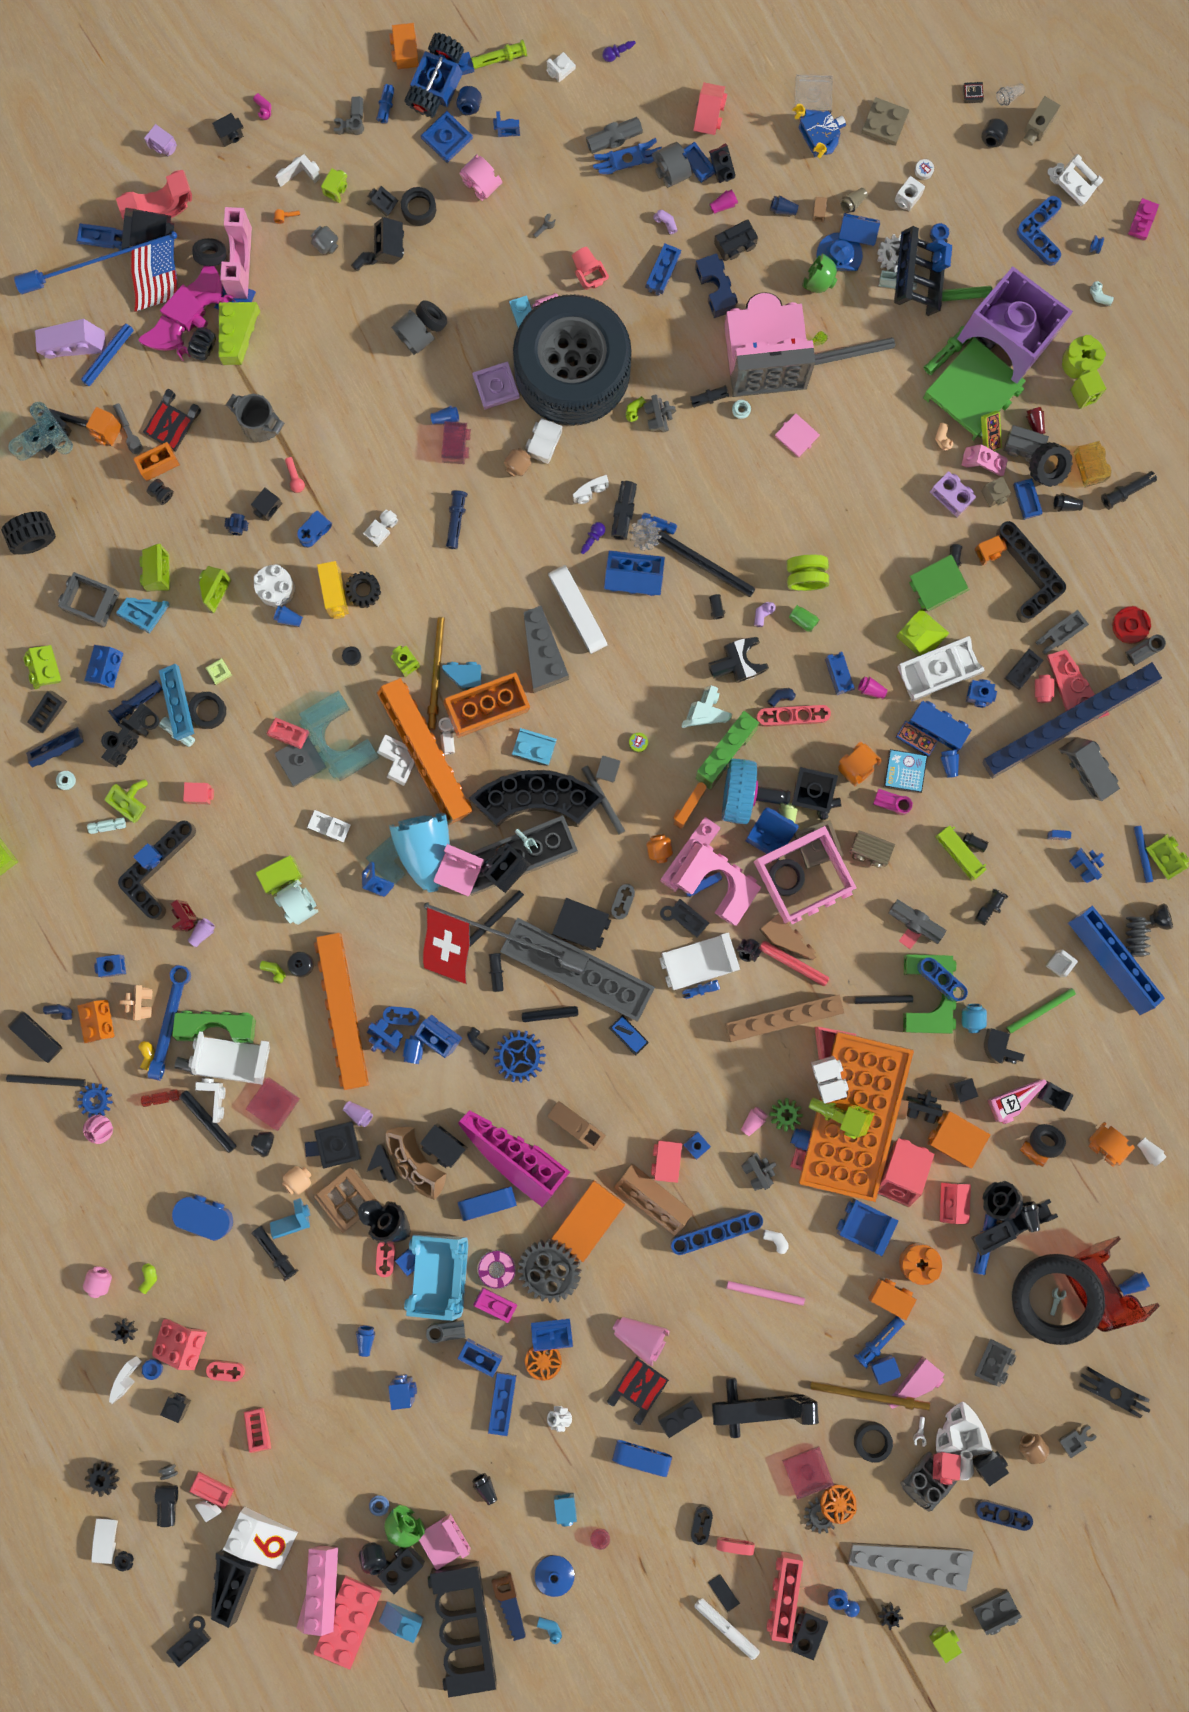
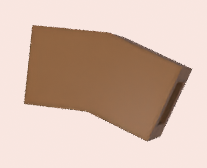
M815 197L812 221L824 222L827 198Z

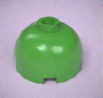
M823 253L821 256L819 255L809 268V278H804L802 287L813 293H822L828 288L832 289L837 282V278H835L837 269L833 260Z
M398 1505L387 1516L384 1524L388 1541L393 1545L403 1548L417 1543L425 1533L421 1519L418 1518L416 1520L411 1515L415 1512L407 1506Z

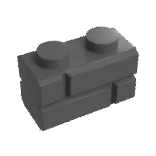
M1013 425L1009 430L1003 451H1006L1008 455L1018 457V455L1025 457V460L1029 462L1035 450L1048 442L1049 436Z

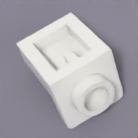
M564 52L553 61L550 58L547 60V72L551 78L555 77L558 82L562 81L576 69V65Z

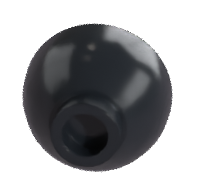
M1167 904L1159 905L1153 914L1149 915L1152 926L1156 925L1164 930L1173 928Z

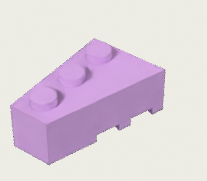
M85 319L35 330L36 352L48 359L62 356L102 353L106 348L105 331Z

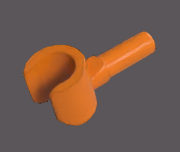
M277 209L274 213V222L282 224L284 223V217L298 216L300 211L284 212L281 209Z

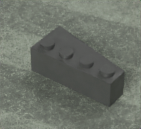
M542 606L525 611L524 620L533 691L536 693L569 680V674Z

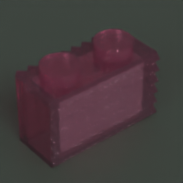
M444 421L441 455L443 463L465 464V458L469 459L470 448L466 447L467 440L471 439V429H468L467 423Z

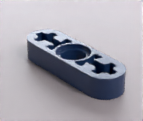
M985 1499L979 1500L975 1505L976 1514L983 1520L1022 1531H1027L1033 1526V1518L1025 1510ZM987 1505L989 1510L994 1511V1518H992L993 1514L990 1512H985L983 1515L980 1508H984ZM1007 1510L1009 1512L1007 1520L999 1519L1000 1511ZM1014 1512H1016L1015 1516L1017 1518L1023 1519V1517L1025 1516L1028 1522H1024L1023 1525H1021L1020 1521L1014 1519Z

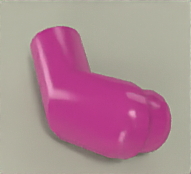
M257 93L253 101L260 106L258 115L261 119L267 120L271 116V103Z

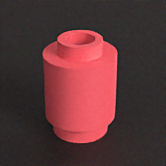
M1039 675V679H1035V698H1037V703L1053 702L1054 679L1050 678V675Z

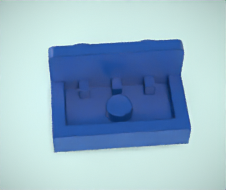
M94 645L84 681L114 688L123 652L108 646Z

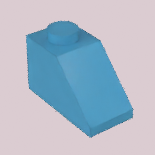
M387 1601L379 1622L395 1636L414 1643L424 1617Z

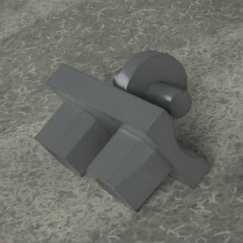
M657 394L652 395V400L644 403L646 413L648 415L655 413L656 418L648 420L649 429L651 431L661 430L667 432L669 431L667 421L673 419L672 414L676 412V407L670 406L669 401L662 402V399L658 398Z
M756 1152L741 1165L746 1174L755 1171L757 1177L750 1181L754 1190L762 1188L766 1190L774 1184L771 1177L776 1175L772 1169L777 1166L775 1162L769 1163L767 1158L761 1160Z

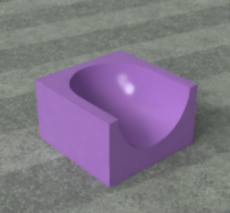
M1012 267L973 312L957 339L964 343L968 338L978 336L988 338L999 344L1012 361L1013 376L1011 380L1017 384L1056 337L1073 311L1016 268Z

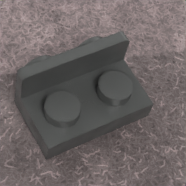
M990 1339L975 1376L998 1387L1001 1384L1004 1385L1009 1375L1007 1373L1008 1368L1013 1366L1016 1360V1355H1014L1016 1350Z
M1008 1590L972 1607L986 1635H995L1001 1631V1628L1007 1625H1015L1019 1621L1018 1619L1022 1618Z

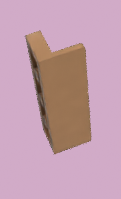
M634 1164L629 1166L625 1174L614 1186L616 1190L674 1236L685 1226L693 1213L691 1209Z

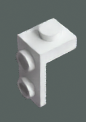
M303 154L301 157H296L288 167L282 168L275 178L278 185L282 187L304 170L312 181L316 183L320 180L318 172L320 169L314 161L310 162L305 154Z
M202 1078V1082H196L195 1090L215 1091L213 1123H218L224 1117V1107H221L222 1099L225 1098V1087H223V1083H214V1079Z

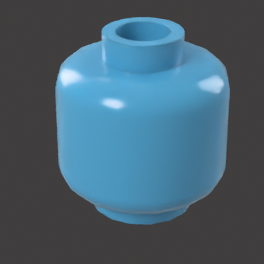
M967 1004V1007L962 1009V1026L968 1029L970 1033H979L981 1029L987 1026V1010L981 1004Z

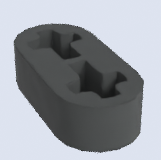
M624 884L618 889L611 909L612 916L615 919L621 920L628 915L635 896V890L630 884ZM629 888V892L632 895L627 896L626 901H623L621 890ZM624 903L623 910L625 914L617 916V912L614 909L619 908L620 904Z

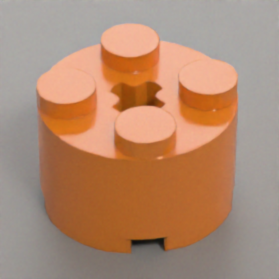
M859 742L853 748L854 752L850 756L846 754L839 761L840 764L838 766V771L854 787L872 774L875 764L879 766L882 762V759L866 743L863 744L862 742Z
M1103 1122L1088 1139L1090 1142L1088 1147L1096 1154L1100 1152L1104 1155V1160L1110 1166H1120L1135 1147L1133 1144L1129 1147L1127 1145L1129 1140L1112 1126L1108 1129L1106 1127L1107 1123Z
M912 1243L901 1253L899 1266L904 1276L913 1283L928 1285L940 1277L942 1260L934 1248L924 1243ZM920 1259L924 1261L922 1268L917 1266V1263H920Z

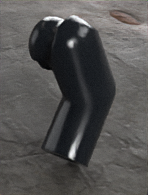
M362 252L351 266L354 270L359 271L363 265H374L378 260L374 259V252Z
M840 797L832 800L831 809L841 807ZM817 810L820 820L828 819L829 813Z
M472 1027L467 1032V1037L472 1047L485 1055L490 1047L477 1038L480 1035V1031Z

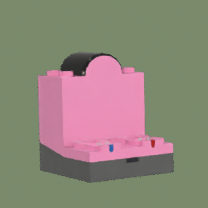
M761 292L753 295L748 300L745 310L734 308L727 311L724 328L733 397L807 390L816 362L813 340L807 341L802 304L791 302L783 306L781 300L776 295Z

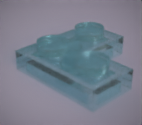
M392 836L366 857L369 862H374L377 872L385 880L394 883V885L406 875L394 862L398 854Z

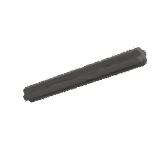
M891 337L815 354V365L895 348V340Z

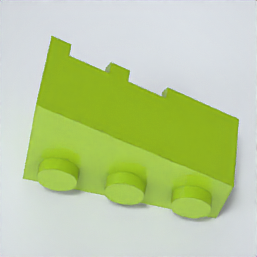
M257 302L219 303V358L223 365H242L251 333L254 331L257 316L260 314Z

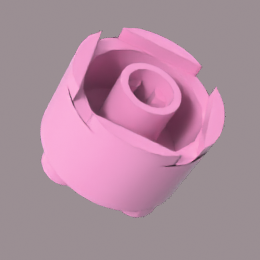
M478 154L459 173L463 178L462 182L469 189L473 187L476 191L475 195L481 201L487 199L502 184L499 175L497 177L494 176L492 166L483 157H478Z

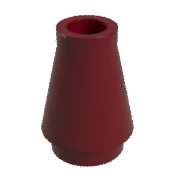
M1037 407L1026 411V418L1032 430L1045 434V419L1042 408Z

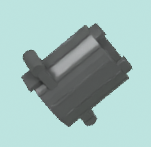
M253 393L246 396H236L232 394L226 403V406L236 415L244 434L256 443L274 438L285 424L275 414L270 402L263 395Z

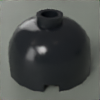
M1007 1181L994 1182L983 1193L982 1199L984 1200L983 1208L985 1212L998 1221L1015 1219L1023 1208L1021 1192L1016 1186Z

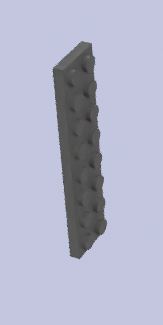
M517 918L509 935L558 954L569 949L588 956L587 968L584 974L580 975L562 968L561 963L558 962V957L508 938L500 951L501 953L637 1022L639 1021L655 989L654 986Z

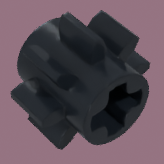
M743 939L736 949L739 951V957L745 962H750L751 960L755 962L762 952L759 949V943L754 939Z
M124 1318L122 1324L118 1321L114 1323L117 1328L111 1331V1333L116 1335L115 1341L120 1339L123 1344H126L128 1338L134 1340L135 1336L133 1333L138 1331L133 1325L135 1321L127 1322V1318ZM124 1328L125 1330H128V1333L125 1334V1332H122L121 1329Z
M891 1602L887 1606L881 1605L882 1611L877 1613L878 1617L883 1618L880 1621L881 1626L887 1624L889 1630L894 1626L899 1628V1620L903 1619L901 1614H897L901 1610L900 1607L896 1606L894 1608ZM890 1613H893L890 1619H888L887 1616H890Z

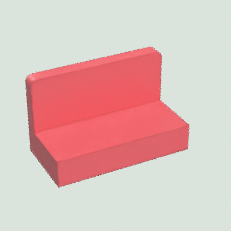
M941 1183L940 1222L969 1224L970 1184Z

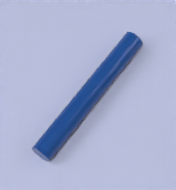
M1136 826L1134 831L1146 883L1154 882L1142 826Z

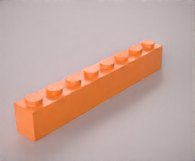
M400 678L381 686L377 694L399 736L406 745L411 758H413L440 812L446 814L448 825L466 818L472 812L471 803L465 798L462 786L456 781L452 768L446 763L445 755L438 748L434 734L430 733L426 719L418 711L416 701L411 698L407 684L403 683Z
M335 933L316 937L317 942H314L316 954L319 953L320 955L318 968L319 972H323L324 980H321L323 991H326L327 994L325 1007L326 1010H330L331 1018H328L330 1030L333 1029L334 1032L332 1045L334 1049L337 1048L338 1056H335L337 1068L340 1067L341 1075H339L340 1087H344V1090L369 1086L342 934Z

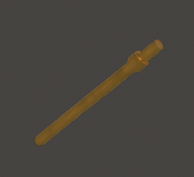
M437 617L430 705L427 708V714H429L428 729L435 730L436 715L439 713L437 703L444 617Z
M811 1382V1390L900 1405L910 1410L917 1408L930 1411V1402L915 1400L913 1397L907 1396L902 1398Z

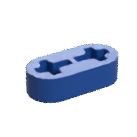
M391 1006L384 1010L383 1018L390 1024L414 1026L419 1022L420 1014L413 1008ZM394 1010V1013L400 1014V1018L394 1017L393 1021H390L387 1013ZM412 1011L416 1019H413L412 1023H410L409 1019L403 1018V1014L409 1015Z

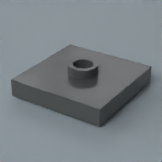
M309 736L301 749L288 745L274 753L294 787L327 768Z

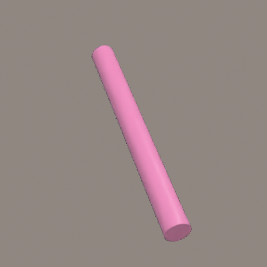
M731 1281L727 1283V1289L804 1306L805 1298Z

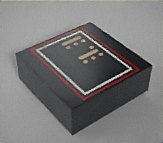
M983 82L964 83V103H983Z

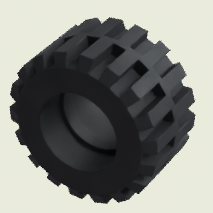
M41 511L18 515L6 522L1 529L10 552L18 555L39 551L51 544L56 538L47 514Z

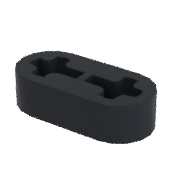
M699 1505L694 1512L691 1539L697 1545H703L709 1539L713 1514L711 1508L707 1505ZM706 1510L709 1516H706L704 1523H701V1516L698 1514ZM700 1527H703L702 1532L705 1537L702 1536L698 1540L694 1534L699 1532Z

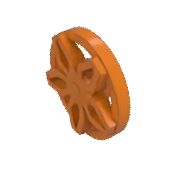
M532 1346L525 1357V1367L528 1373L533 1378L541 1381L555 1377L562 1365V1357L559 1350L552 1349L549 1355L545 1353L547 1350H543V1353L535 1351L539 1354L535 1357L532 1352L534 1351ZM553 1350L556 1352L558 1359L551 1358ZM529 1355H531L532 1358L536 1361H532L530 1364H528ZM551 1361L558 1363V1365H551ZM534 1364H536L537 1368L530 1369ZM549 1367L552 1369L557 1368L556 1371L550 1375ZM540 1369L541 1376H538L533 1372H536ZM543 1370H547L546 1377L544 1376Z
M832 1485L822 1494L821 1510L828 1521L835 1524H844L853 1518L857 1511V1504L851 1489L843 1485ZM836 1488H841V1489H843V1491L840 1493V1495H839V1492L836 1490ZM829 1494L831 1501L825 1504L826 1497ZM849 1506L851 1511H848L846 1507ZM827 1512H834L835 1520Z

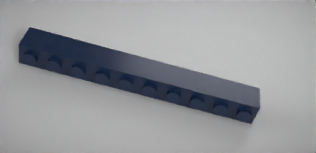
M1153 662L989 755L984 758L982 763L993 779L1157 685L1162 680V676Z

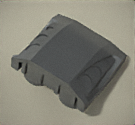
M930 1451L921 1458L911 1473L900 1482L906 1494L918 1506L928 1512L933 1511L957 1482L953 1481L952 1485L940 1484V1480L933 1479V1457Z

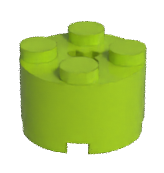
M1091 335L1078 337L1072 341L1063 353L1062 368L1069 377L1073 379L1079 378V374L1086 370H1090V372L1095 369L1098 370L1104 362L1106 352L1102 344Z

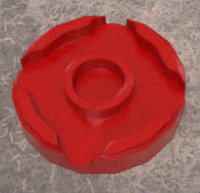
M1136 606L1125 607L1118 611L1113 618V632L1124 643H1139L1148 636L1151 630V619L1146 611Z

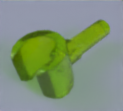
M819 331L812 339L813 344L818 341L823 345L827 341L828 336L823 331Z

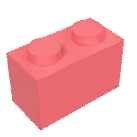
M658 1140V1144H654L653 1156H656V1164L652 1163L651 1175H654V1180L678 1183L682 1150L681 1142Z

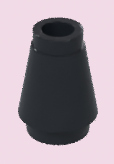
M1064 493L1056 494L1053 508L1057 509L1058 512L1081 511L1083 500Z
M1034 1201L1023 1203L1020 1213L1028 1231H1039V1206Z
M482 1473L475 1477L472 1482L476 1492L487 1505L495 1503L498 1498L490 1476Z

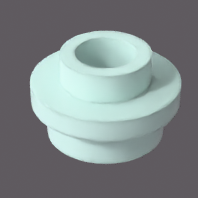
M745 400L736 401L732 407L733 415L739 419L748 417L751 412L750 404ZM744 408L745 411L741 413L738 409Z
M62 771L56 777V784L60 789L69 790L75 785V776L69 771ZM64 777L68 778L67 783L62 782Z

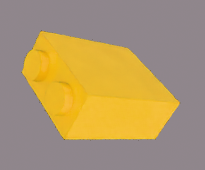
M336 561L317 564L325 609L329 616L334 617V619L344 618L346 614H349L341 570Z

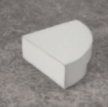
M200 1501L195 1505L205 1522L222 1512L217 1505H211L207 1501Z

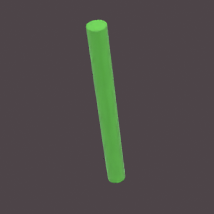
M1072 988L1006 1027L1007 1031L1010 1034L1076 995L1075 991Z

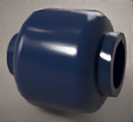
M464 86L459 90L456 105L461 113L472 115L479 111L482 100L481 92L473 86Z

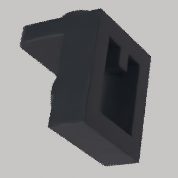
M382 186L377 189L373 188L367 196L369 198L367 204L375 206L386 217L399 201Z

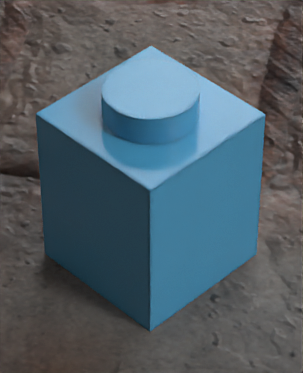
M574 1493L554 1495L557 1524H561L563 1527L573 1525V1522H577Z

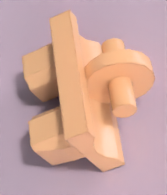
M136 985L134 986L133 1001H131L132 993H126V999L120 1000V1005H125V1012H131V1005H133L132 1020L139 1021L151 1017V1007H141V1000L152 999V989Z

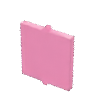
M796 413L787 423L784 422L783 427L775 434V437L798 458L807 449H810L811 444L820 436Z

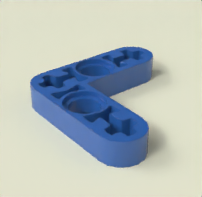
M1056 196L1048 197L1017 228L1018 237L1049 266L1057 264L1061 258V251L1040 229L1061 208V200ZM1054 203V204L1056 205L1055 208L1052 207V208L1047 212L1046 210L1048 209L1049 205H1050V204L1052 205V204ZM1041 214L1044 217V221L1038 222L1034 216ZM1030 223H1031L1032 226H1031L1029 232L1026 231V232L1024 233L1022 230H1023V229H1026V228L1030 225ZM1041 239L1044 246L1037 247L1034 244V240ZM1054 253V254H1055V257H1052V258L1050 259V258L1048 257L1049 254L1051 255V254Z

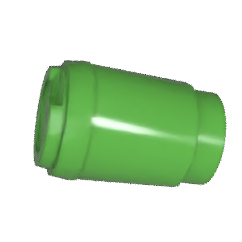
M798 605L789 616L794 623L807 632H812L819 622L816 615Z

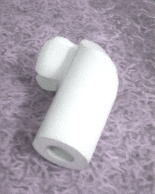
M764 1230L763 1239L774 1241L777 1246L776 1251L779 1254H785L789 1245L783 1234Z

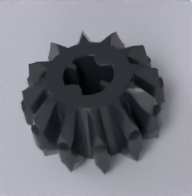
M197 328L188 343V354L197 360H206L210 356L211 351H213L216 341L215 334L207 328Z
M102 1461L101 1464L96 1462L93 1464V1468L87 1470L89 1475L85 1477V1481L90 1483L86 1485V1488H93L91 1494L94 1495L98 1491L99 1497H102L104 1493L110 1495L112 1490L118 1487L115 1482H118L120 1477L115 1476V1474L119 1472V1469L112 1470L113 1463L107 1466L106 1461ZM104 1476L106 1480L101 1482L99 1477Z

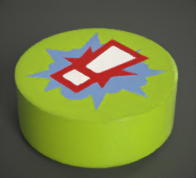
M634 733L629 739V746L634 752H643L648 746V739L643 733Z

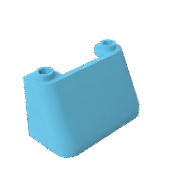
M413 1235L409 1242V1250L412 1251L413 1255H416L413 1294L405 1300L404 1309L407 1311L406 1316L449 1321L460 1318L464 1308L468 1239L466 1237Z

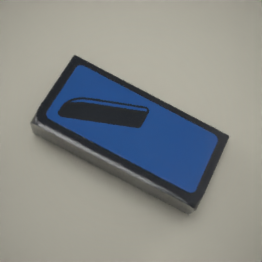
M623 1015L609 1027L635 1056L649 1043Z

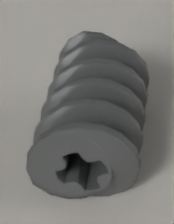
M1126 917L1127 920L1131 921V923L1126 924V927L1131 929L1126 932V935L1131 937L1125 940L1126 943L1131 945L1127 946L1126 949L1131 952L1130 954L1133 957L1150 955V952L1145 951V948L1151 947V945L1145 943V941L1150 940L1151 937L1146 936L1145 933L1151 932V929L1146 928V925L1151 924V922L1144 917Z

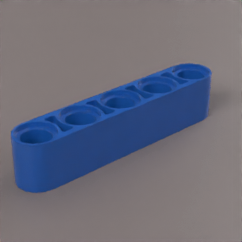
M748 1211L677 1235L672 1238L670 1246L675 1254L683 1255L755 1231L763 1225V1218L757 1211ZM750 1216H758L759 1221L756 1225L749 1224ZM737 1221L740 1223V1229L735 1232L731 1231L730 1224ZM718 1227L722 1230V1234L720 1237L714 1238L711 1232L714 1228ZM694 1235H703L702 1243L695 1244L693 1242ZM682 1240L685 1242L682 1250L674 1248L676 1241Z

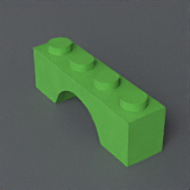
M181 1011V1013H175L173 1037L176 1041H194L195 1037L198 1038L199 1031L203 1032L208 1028L220 1027L230 1033L234 1043H254L256 1020L249 1013L231 1015L229 1012L212 1014L211 1012L202 1011L200 1014H193L191 1011Z

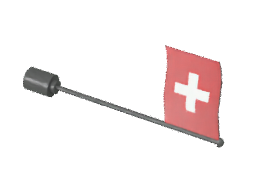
M429 902L424 904V908L427 910V932L423 950V964L425 969L467 984L466 966L470 948V924L558 957V962L561 963L562 968L583 975L587 968L589 957L569 949L558 954L431 906Z

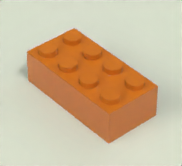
M516 672L447 697L443 703L457 738L522 715L530 709L529 702Z

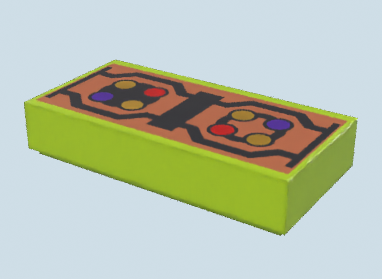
M993 411L981 416L983 446L993 451L1002 448L1000 412Z

